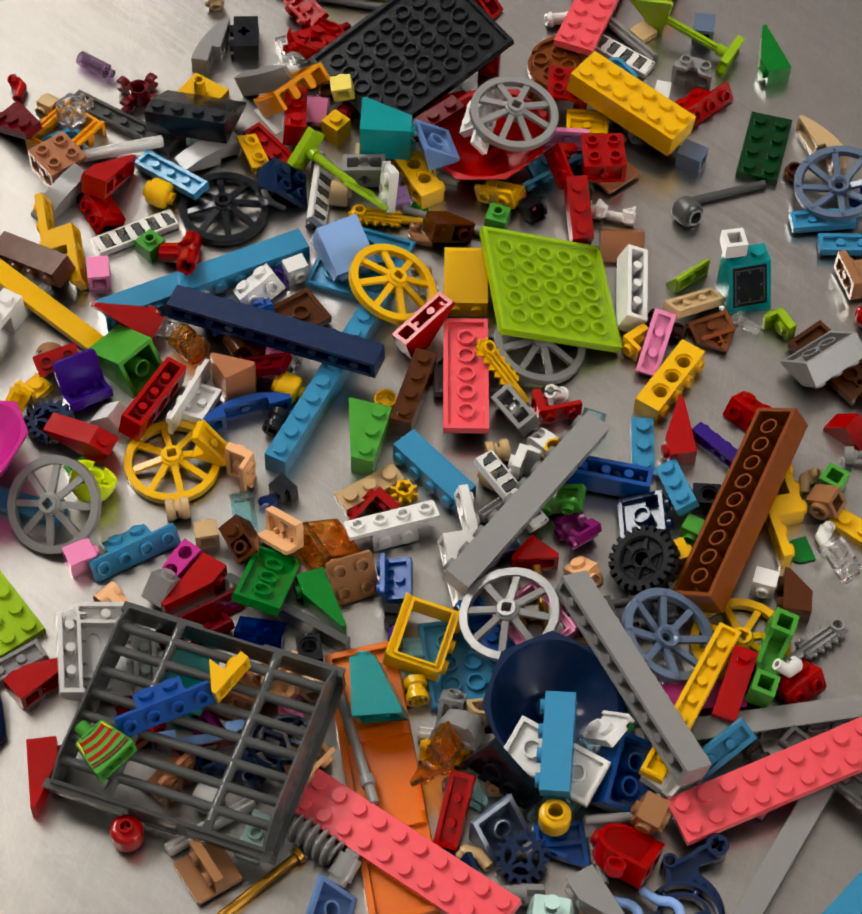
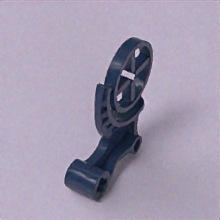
M293 714L274 718L299 727L302 725L307 728L309 723L303 717ZM259 724L254 726L250 737L256 738L258 732L263 727L259 740L265 741L266 737L280 741L278 746L287 748L282 733ZM287 734L290 745L299 748L301 741L293 738L294 735ZM251 747L245 748L241 760L282 773L285 772L282 765H292L293 763L292 760ZM262 752L264 757L271 763L262 760L256 753ZM196 756V765L199 772L222 779L227 768L226 765ZM238 770L235 772L232 781L240 782L247 788L261 791V785L267 778Z
M713 834L709 836L706 844L699 846L693 852L681 858H677L673 853H666L660 865V871L664 874V885L659 887L655 893L661 896H671L677 900H691L703 909V911L694 914H711L708 905L698 897L701 894L712 904L716 914H725L723 901L718 891L699 873V867L709 863L717 864L724 860L729 849L727 838L722 834ZM673 889H689L692 890L693 893L676 892L668 895L667 891ZM658 906L655 914H660L663 906Z

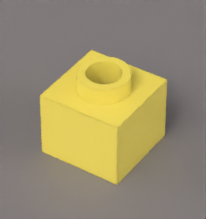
M339 74L330 77V87L334 102L355 99L354 84L350 74Z

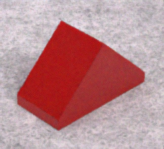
M859 413L836 414L823 428L824 432L845 446H854V449L857 451L862 450V418Z
M532 534L511 556L510 567L532 570V565L541 564L542 570L558 569L559 553Z

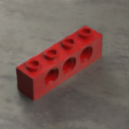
M167 356L121 415L118 432L139 442L182 386L187 366Z

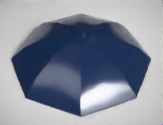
M552 630L501 651L481 704L495 739L504 747L522 715L538 724L543 723L544 714H540V700L545 699L546 691L576 692L577 709L574 743L599 755L601 746L587 744L581 736L586 732V727L590 722L596 720V718L601 719L603 717L601 713L603 710L624 713L626 705L591 647Z

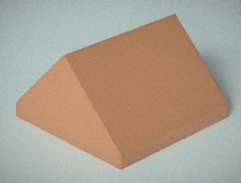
M599 228V242L603 264L617 265V257L628 244L644 248L645 232L643 229Z
M211 352L212 381L216 388L222 389V397L225 402L256 392L257 382L254 361Z

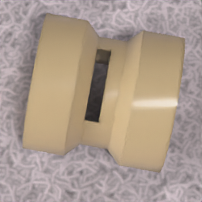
M507 438L500 439L498 443L492 441L484 442V453L492 450L503 462L509 461L511 450Z
M188 496L180 497L178 500H173L172 498L164 499L168 522L175 521L177 518L191 519Z

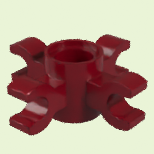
M150 72L144 80L137 79L132 82L125 76H121L117 80V83L121 84L118 90L121 93L129 94L121 99L120 104L124 106L121 110L129 114L134 106L144 107L148 105L151 98L157 96L155 93H150L151 90L158 86V83L154 81L157 79V75Z

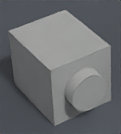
M168 568L151 571L141 597L161 608L162 601L181 579L175 576V572Z

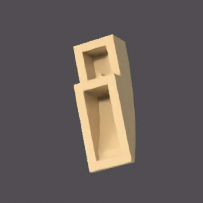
M804 115L799 116L796 131L811 154L822 148L843 146L826 128ZM839 156L840 169L846 168L849 157ZM832 157L823 159L830 171L833 172Z

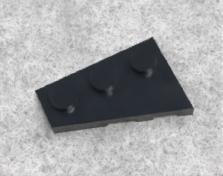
M495 738L465 757L459 764L465 770L469 767L479 774L478 778L484 783L488 780L498 787L500 794L503 796L509 793L512 794L516 804L524 810L536 804L544 797L540 796L539 788H535V782Z

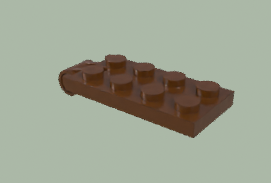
M308 287L273 305L275 313L292 316L306 322H313L319 326H325L332 322V316ZM224 335L222 338V343L233 357L241 358L248 352L252 356L265 355L266 346Z
M819 320L788 341L787 347L795 353L831 329ZM862 359L859 360V364L844 369L840 376L826 381L851 406L855 404V399L858 397L862 399Z

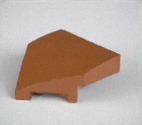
M727 310L687 322L689 324L688 332L695 344L722 352L727 351L737 328L734 326Z

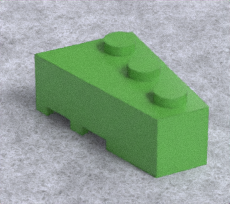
M349 397L351 472L366 476L375 472L389 433V417L392 407Z

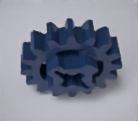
M50 398L49 402L45 403L41 399L40 405L33 403V410H26L27 416L24 417L29 437L31 439L36 437L37 443L45 440L46 445H48L50 440H53L57 444V440L43 433L42 430L53 412L74 418L73 411L69 410L68 404L62 406V400L53 403V398Z
M527 829L523 830L522 835H518V832L513 830L514 837L510 838L505 834V844L498 842L497 845L501 848V852H495L494 855L500 857V861L496 862L495 865L503 867L500 872L501 876L506 873L509 874L508 882L516 878L517 884H521L522 879H526V882L531 884V877L534 876L537 880H540L538 872L547 871L543 863L550 862L549 858L544 857V854L549 852V848L541 847L544 839L535 840L536 832L531 836H527ZM527 840L532 844L524 847L519 846L516 841ZM509 847L512 851V857L506 864L505 853ZM532 849L526 857L528 860L526 864L521 861L512 865L518 858L516 854L518 851L524 853ZM539 851V863L535 867L532 863L533 854ZM517 867L525 868L529 874L519 875L512 871Z

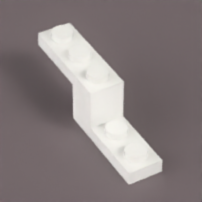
M33 282L46 293L51 289V286L43 282ZM3 288L0 292V330L4 328L15 333L32 311L24 306L21 295Z
M468 484L459 485L454 492L462 530L442 533L437 541L443 567L450 558L456 559L460 554L458 551L466 541L470 543L475 538L473 534L480 526L479 516L477 513L475 514L473 507L475 502L473 492L469 491ZM448 584L452 605L455 608L457 603L463 600L464 596Z

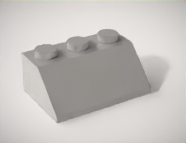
M830 330L782 360L781 364L802 386L817 389L824 386L830 378L840 376L844 369L859 364V360L862 359V343L857 332Z

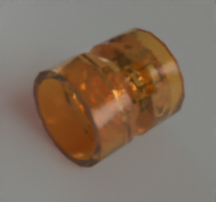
M185 323L176 327L168 339V345L178 354H181V357L190 365L201 362L210 350V343Z

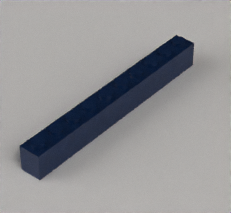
M177 285L166 303L170 319L279 351L289 352L293 355L368 377L376 378L385 359L384 344L378 341L364 339L355 334H347L334 328H326L313 322L302 321L292 316L281 315L271 310H264L250 304H243L229 298L215 296L212 293L201 292L191 287Z

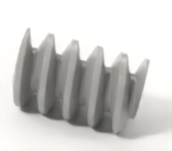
M301 815L291 826L287 835L288 841L291 843L295 842L296 847L299 849L303 848V852L307 855L311 854L313 860H319L320 865L330 866L339 850H343L345 842L341 841L336 845V835L328 839V829L319 833L322 825L318 823L311 827L314 819L310 817L308 820L303 821L305 816Z

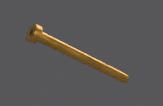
M293 847L290 850V856L217 914H233L297 862L299 864L305 862L304 854L298 847Z

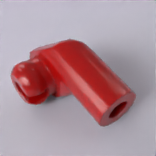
M11 74L8 76L7 82L14 90L12 99L15 102L17 100L22 102L27 85L16 74Z

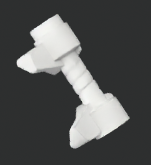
M601 198L598 199L597 204H591L592 219L602 220V218L622 221L625 226L634 227L637 215L636 206L623 209L621 213L608 210L609 206Z

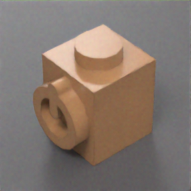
M817 483L805 499L809 507L808 512L819 520H826L827 518L837 519L847 504L839 486Z
M648 790L641 797L640 801L636 799L630 810L633 816L629 823L633 824L636 830L644 834L652 835L655 831L661 833L672 811L668 810L671 802Z

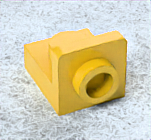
M644 323L623 335L622 351L635 362L639 360L641 347H643L649 328Z
M37 373L25 383L21 380L17 381V383L33 392L28 401L30 404H38L41 399L45 398L53 390V385L43 377L40 378Z

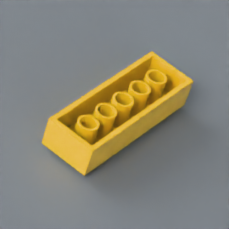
M596 51L570 74L567 91L666 156H669L692 131L696 119L695 115Z

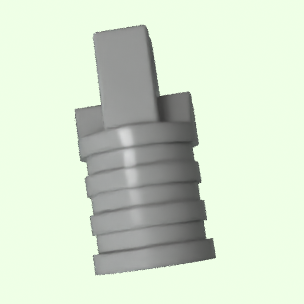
M521 883L518 885L501 886L522 900V907L529 905L534 894H546L543 884Z

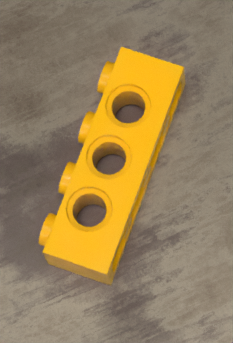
M416 148L415 152L411 151V160L385 159V161H391V165H394L398 170L399 175L402 177L403 186L407 185L409 194L421 210L444 201L445 185L443 181L438 180L434 170H428L423 154L420 151L418 152Z
M682 339L635 398L633 411L644 418H654L655 424L658 423L661 417L665 418L671 409L672 403H677L678 397L682 395V390L685 387L689 388L692 384L696 372L700 373L705 366V361H703L705 351Z

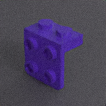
M93 348L86 349L53 363L52 367L63 401L69 405V409L73 412L84 410L89 405L104 402L107 398L114 396L112 388L104 379L96 351Z

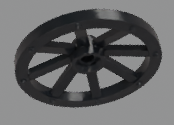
M218 172L201 177L208 181L209 185L217 183L219 192L217 195L205 191L200 196V198L211 202L187 209L191 198L184 194L181 196L179 214L182 225L186 231L193 230L199 233L202 242L207 244L229 246L245 242L258 234L268 220L269 205L261 206L258 200L235 199L248 189L256 196H263L261 192L263 188L258 186L256 181L242 174ZM224 183H235L241 186L231 193L225 192ZM237 207L261 208V212L254 222ZM212 210L199 228L188 217ZM235 215L248 228L239 233L231 234L229 216ZM217 216L223 218L225 235H215L206 232Z

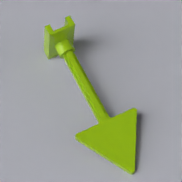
M630 0L648 24L658 31V35L662 34L667 24L714 51L717 56L721 57L715 71L721 77L739 53L740 46L745 40L742 36L737 35L729 47L714 42L670 17V12L674 5L672 1Z
M308 126L287 163L294 168L304 171L310 160L317 162L341 180L345 186L387 212L389 207L373 191L358 185L355 179L321 155L318 147L326 135Z

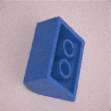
M626 731L613 748L600 747L599 756L610 761L611 765L589 804L614 813L630 812L636 799L640 801L641 797L651 789L640 781L641 775L639 774L640 768L653 746L650 741Z

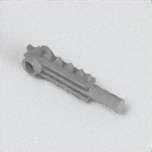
M837 617L832 620L827 619V625L820 624V630L813 628V635L806 633V639L799 638V642H795L796 650L785 657L783 661L787 662L788 660L790 662L791 656H796L800 659L804 658L805 660H811L812 657L817 658V652H825L824 647L831 649V642L838 644L840 638L845 639V634L849 632V629L845 627L846 622Z

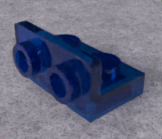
M240 616L234 630V637L261 646L267 644L282 649V643L287 631V623Z

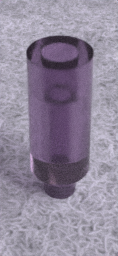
M85 51L80 52L77 56V65L103 78L107 76L113 78L116 71L111 69L110 64Z

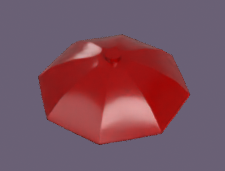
M507 89L512 97H518L520 90ZM470 90L458 98L465 106V110L476 90ZM527 96L523 100L524 103L534 102ZM543 109L528 110L548 122L549 114ZM465 113L441 127L449 130L460 158L458 162L442 168L456 180H506L545 151V144L539 148L523 152L507 151L489 144L487 154L482 155L471 145L472 135L464 138L459 133ZM505 116L497 119L493 131L497 136L500 135L506 122ZM524 117L532 139L545 132V129ZM518 122L512 123L506 136L507 140L525 141Z

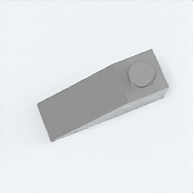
M593 864L566 877L564 893L567 898L572 900V903H575L581 912L585 914H625Z

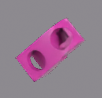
M184 538L168 557L162 568L171 569L175 572V576L181 579L200 557L202 550Z

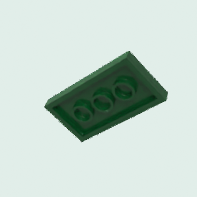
M752 111L736 170V178L755 182L765 180L766 184L777 185L792 120Z

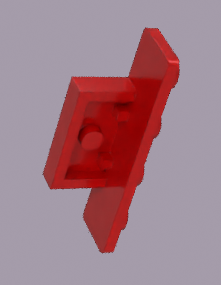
M724 82L712 91L695 88L690 91V94L676 100L675 103L696 116L694 127L733 101V95L729 83Z

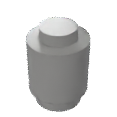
M346 848L345 852L339 850L328 870L330 872L328 879L346 888L348 883L351 884L362 864V861L358 860L360 854L349 848Z

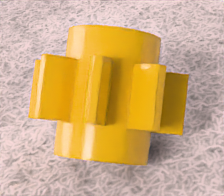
M398 479L396 487H390L391 497L400 504L399 508L409 506L413 501H418V486L412 485L410 479L401 481Z

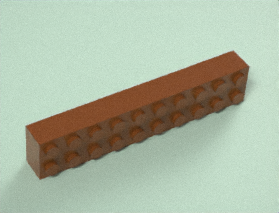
M757 408L673 590L692 600L702 612L724 613L808 427L797 408Z

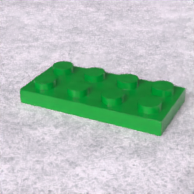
M259 545V551L250 558L231 601L245 607L260 610L266 614L278 616L300 568L302 559L291 555H284L279 551Z

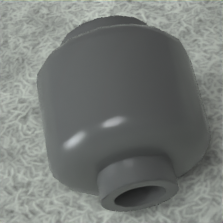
M683 196L674 202L671 214L684 227H692L699 224L702 220L703 207L690 196Z

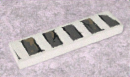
M604 34L595 49L596 52L607 59L612 57L623 59L643 79L655 68L656 62Z
M320 151L322 156H324L330 162L335 164L334 161H332L327 155ZM315 162L306 219L318 228L327 224L333 174Z
M167 209L92 237L91 243L98 256H107L135 245V240L150 228L157 234L162 235L178 229L179 223L171 209Z
M492 450L474 459L472 463L503 500L509 493L514 494L517 491L516 486L519 482ZM541 510L528 524L526 529L531 533L546 525L549 519Z

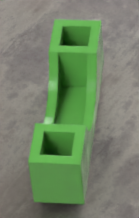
M777 607L769 617L758 649L754 669L743 698L744 701L760 708H766L774 699L781 677H779V672L772 668V664L776 659L783 660L785 652L794 636L800 616Z

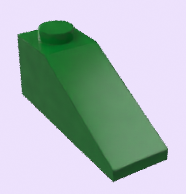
M766 24L762 25L757 68L758 77L763 80L766 86L788 81L791 65Z
M324 567L296 574V584L293 585L297 599L301 598L304 607L323 623L347 635L345 620Z

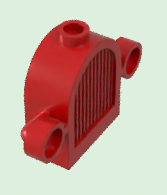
M622 823L606 824L601 830L596 829L590 839V843L594 844L592 856L596 864L609 877L619 878L640 889L658 864L665 846L664 843L652 838L651 834L641 833L636 830L635 826L631 827Z

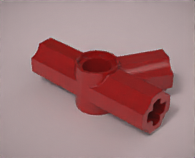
M191 230L185 233V236L179 243H162L159 246V259L164 262H177L178 272H182L185 275L193 274V270L202 260L200 255L201 235Z

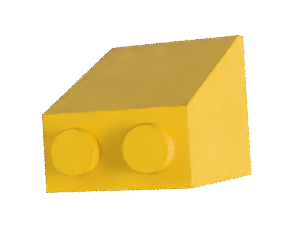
M444 248L443 294L455 303L448 316L487 317L488 275L482 248Z

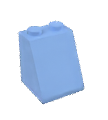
M357 214L316 228L310 240L332 280H341V282L349 280V267L356 254L370 245ZM375 255L366 258L374 263L377 262ZM361 264L359 265V272L361 274L372 271Z

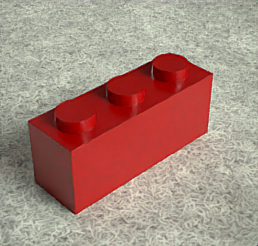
M297 86L301 97L293 100L286 90L284 103L288 109L284 111L282 145L297 146L306 131L307 88Z
M587 175L566 176L563 189L569 241L591 244L594 239L588 177Z

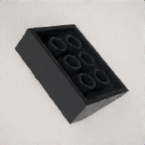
M166 90L151 98L144 111L146 128L148 132L227 144L246 107V102Z

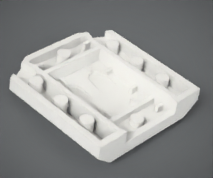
M79 602L73 605V608L56 614L60 697L69 700H82L116 621L122 614L121 608L124 602ZM135 623L136 626L155 631L153 628ZM130 634L125 647L157 657L156 642ZM121 656L115 669L152 680L158 667ZM111 678L105 691L129 698L132 694L139 692L143 688Z

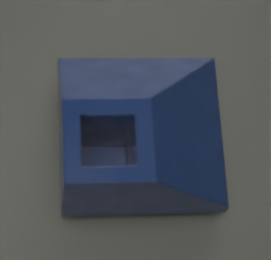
M276 157L257 169L258 186L267 189L273 195L304 210L307 208L306 175L301 171L296 170Z

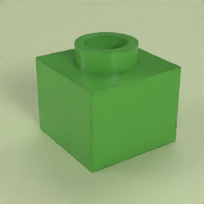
M490 203L485 216L484 226L506 230L511 218V207Z
M150 228L135 240L136 252L152 263L158 258L159 246L162 243H166V241Z
M830 462L820 476L818 484L839 486L841 491H843L848 483L850 472Z
M689 513L681 527L679 538L683 537L687 544L693 546L705 520Z

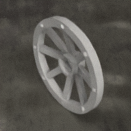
M500 76L486 81L473 94L469 109L471 123L476 132L485 141L497 148L514 152L530 151L547 143L555 133L559 119L556 102L550 93L538 83L519 76ZM505 86L520 87L522 90L518 97H512ZM497 88L506 101L483 96ZM528 91H530L542 101L524 103L523 100ZM478 103L503 109L480 118ZM547 108L550 115V123L528 110ZM505 116L506 118L499 136L485 127V124ZM524 117L545 129V132L532 139ZM513 122H518L525 141L506 139Z
M497 325L493 334V342L496 345V349H500L499 353L501 356H505L506 363H511L510 368L516 370L519 379L532 384H558L568 380L579 370L585 356V348L576 346V357L574 360L552 342L527 338L503 344L502 334L498 333ZM529 346L530 350L520 366L506 353L507 351ZM548 350L552 351L569 367L561 372L553 373ZM536 353L542 355L546 374H538L526 370Z
M59 455L44 456L27 464L15 477L7 500L8 518L16 536L30 549L45 554H63L62 547L87 537L90 538L97 527L102 509L100 488L91 471L79 461ZM53 464L48 492H46L34 472L44 466ZM61 465H66L80 474L56 493ZM27 479L40 496L39 500L19 499L20 492ZM83 482L87 484L91 503L66 502L64 500V497ZM49 501L52 502V506L50 507L48 506ZM18 506L39 507V511L23 527L19 517ZM64 509L90 510L88 520L81 531L63 513ZM45 515L47 545L37 542L29 535ZM54 516L75 538L55 546Z
M519 567L498 569L481 577L467 591L460 606L459 625L465 641L474 652L485 659L497 662L501 651L507 649L509 626L515 625L526 641L533 638L521 622V617L548 622L542 634L552 630L557 632L561 618L560 602L553 586L537 572ZM512 579L507 598L503 599L492 587V584ZM521 579L530 581L540 587L515 600ZM483 590L497 603L496 606L472 607L475 599ZM547 594L551 604V614L520 607ZM495 614L472 635L469 626L470 615ZM501 622L498 651L487 648L479 643L484 636Z

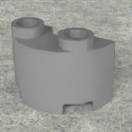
M684 54L674 63L670 82L683 87L686 84H692L695 88L710 91L713 73L712 64L710 61Z
M449 709L432 730L429 740L445 744L448 739H454L458 742L460 748L476 751L485 738L483 719L479 715L466 710Z

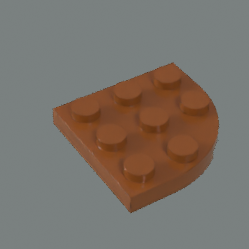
M555 36L537 44L528 59L527 71L529 79L532 81L537 79L546 86L550 65L576 69L586 59L584 54L553 46Z

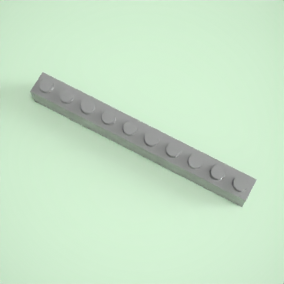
M588 410L584 416L578 415L572 423L573 428L569 432L565 430L559 437L558 441L560 443L556 447L552 445L546 451L543 462L537 461L530 470L532 474L528 478L523 477L516 486L517 491L514 494L509 493L501 503L503 505L499 511L494 509L487 518L489 522L485 526L480 525L474 532L473 537L475 538L470 543L466 541L459 549L458 553L460 554L456 559L450 558L443 569L446 571L442 579L463 596H465L477 580L483 577L604 440L610 426Z
M587 570L562 576L555 589L556 594L677 785L680 786L703 779L712 763L684 722L681 714L671 702L670 697L658 682L657 677L645 662L644 657L634 645L632 638L623 628L619 618L614 614L607 600L601 594L595 581L590 577Z

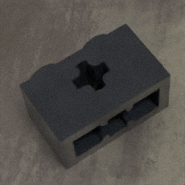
M234 16V25H230V37H233V40H230V52H234V60H259L258 16Z

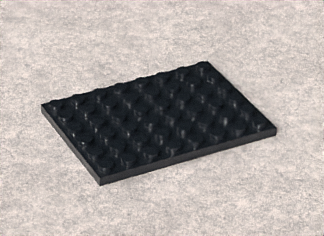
M388 0L310 57L309 60L312 65L321 61L330 77L339 74L351 75L355 99L346 100V102L360 116L362 97H367L410 114L412 119H414L511 47L514 41L474 0Z

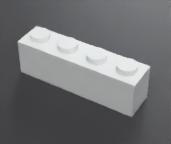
M630 244L617 257L616 321L618 330L630 332L640 324L647 322L648 250Z

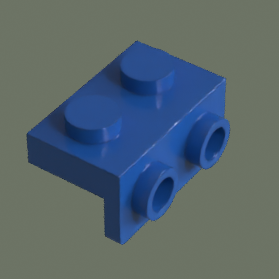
M380 553V562L376 564L377 574L380 576V582L376 583L377 595L382 597L384 605L385 603H403L406 592L413 596L412 558L388 559L386 553Z

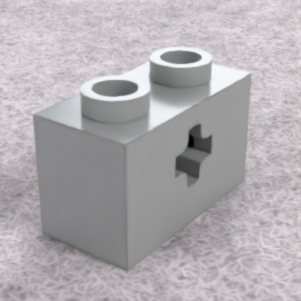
M344 154L343 171L355 179L358 185L362 187H379L382 161H385V154Z
M509 383L491 396L498 410L523 438L541 424L537 415Z

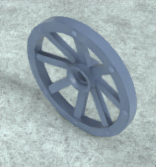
M830 146L817 150L806 157L797 168L794 176V192L802 208L811 215L828 221H847L861 217L862 204L853 209L846 210L844 198L847 196L862 202V194L852 191L862 187V179L850 182L862 167V150L851 146ZM839 156L858 159L845 176L841 175ZM832 157L834 176L829 177L815 163ZM809 169L827 185L802 184V180ZM803 191L828 193L815 203H812ZM833 198L838 201L839 211L821 208Z
M650 588L641 591L630 600L622 614L621 624L632 638L634 645L644 657L653 674L665 682L687 683L693 670L679 672L672 652L693 667H696L699 660L677 644H704L705 650L713 635V630L702 610L692 600L679 592L667 588ZM658 599L659 626L642 602ZM667 601L685 610L673 625L667 624ZM635 610H637L652 632L633 627ZM692 617L702 634L679 636L677 630ZM636 637L652 641L653 646L646 654L640 648ZM658 651L663 652L669 670L662 668L651 660Z

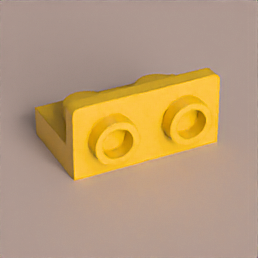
M486 180L483 185L475 184L474 186L478 202L496 203L511 207V209L516 208L526 193L525 186L498 180Z

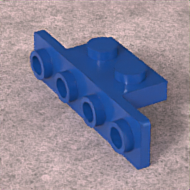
M180 676L132 694L137 708L114 717V722L120 732L130 737L215 703L216 700L213 697L209 680L185 689Z

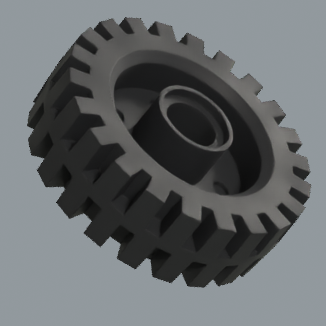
M641 525L640 529L635 526L632 528L631 533L628 530L623 533L625 537L622 539L619 536L616 539L618 545H612L611 549L614 552L609 553L608 557L611 560L608 562V566L611 569L610 574L615 582L623 590L634 595L650 588L668 589L670 587L668 583L675 582L674 574H679L680 569L678 566H681L679 558L681 555L675 542L663 530L651 525L650 527ZM648 558L647 562L641 565L642 561Z

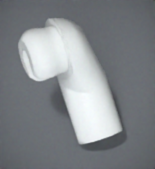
M825 521L824 524H821L815 535V539L825 555H830L835 551L834 546L830 542V538L835 530V524L832 521Z
M791 656L790 662L788 660L784 662L781 659H776L772 664V668L782 675L791 678L802 670L803 663L800 658Z

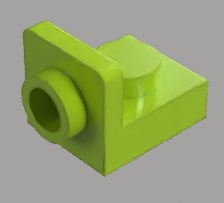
M783 307L769 310L763 316L761 327L764 331L775 326L776 332L782 335L786 341L794 338L797 325Z

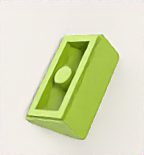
M707 258L668 281L666 286L675 294L682 291L708 274L710 259Z

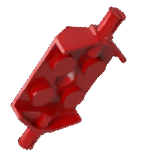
M318 17L317 24L296 32H292V28H289L287 33L288 44L283 45V51L286 54L295 51L305 59H309L350 29L351 24L348 22L337 24L328 19Z

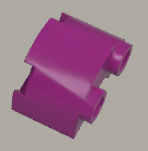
M583 512L571 515L563 514L553 520L556 528L554 530L556 539L559 542L564 541L571 550H575L599 536L598 533L602 532L601 523L593 518L588 520Z

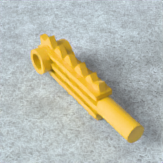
M356 204L352 206L351 211L347 212L349 216L357 214L360 223H365L366 225L369 223L374 226L382 225L385 227L387 225L391 228H399L401 224L410 225L412 222L423 225V218L404 216L401 210H395V213H386V211L378 207L374 209L370 208V206L365 207L362 204Z
M487 337L484 340L478 339V345L474 348L476 349L477 356L483 358V363L489 366L488 371L494 372V378L500 380L499 385L505 386L509 383L524 402L528 403L530 399L517 383L519 376L516 374V370L510 368L511 363H506L505 356L500 355V349H496V345L492 340H489Z

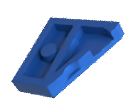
M583 820L571 821L568 831L558 837L544 834L538 824L532 826V832L537 833L535 840L544 839L541 847L549 848V852L545 853V856L583 869L590 865Z

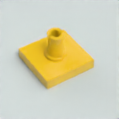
M196 72L177 91L223 99L229 96V89Z

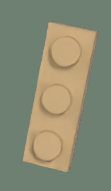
M710 287L665 300L662 309L676 314V319H680L722 306L725 303L726 297Z
M392 462L336 492L334 499L347 515L355 505L360 508L365 502L362 497L371 488L376 490L380 486L388 493L391 486L396 487L398 479L401 481L405 480V478Z

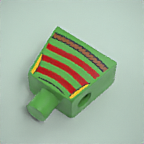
M83 720L75 727L74 731L81 737L75 745L101 784L138 751L131 738L104 720H100L93 727L86 720Z

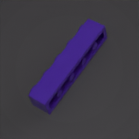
M699 422L692 429L695 442L730 468L738 449L733 447L730 442L724 440L718 433L711 430L708 425Z

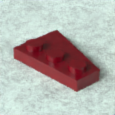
M19 100L3 112H0L1 133L28 140L42 129L40 121Z

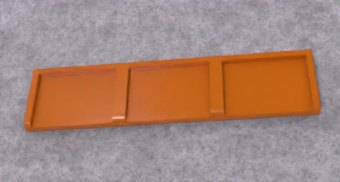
M389 641L324 655L326 663L346 669L344 674L346 682L344 694L350 712L349 656H356V652L369 651L371 655H375L382 663ZM382 664L408 714L400 670ZM337 706L335 720L346 784L348 788L368 800L366 792L362 789L359 781L360 773L339 707ZM409 715L408 720L359 723L352 717L369 771L374 775L376 781L375 790L379 799V803L376 806L432 841ZM359 857V860L362 861L360 866L369 914H445Z

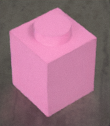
M307 97L306 122H310V126L321 127V120L329 114L331 98Z
M86 257L89 291L111 290L109 257Z
M88 537L62 547L64 561L73 578L90 572L88 562L101 556L97 545H92Z

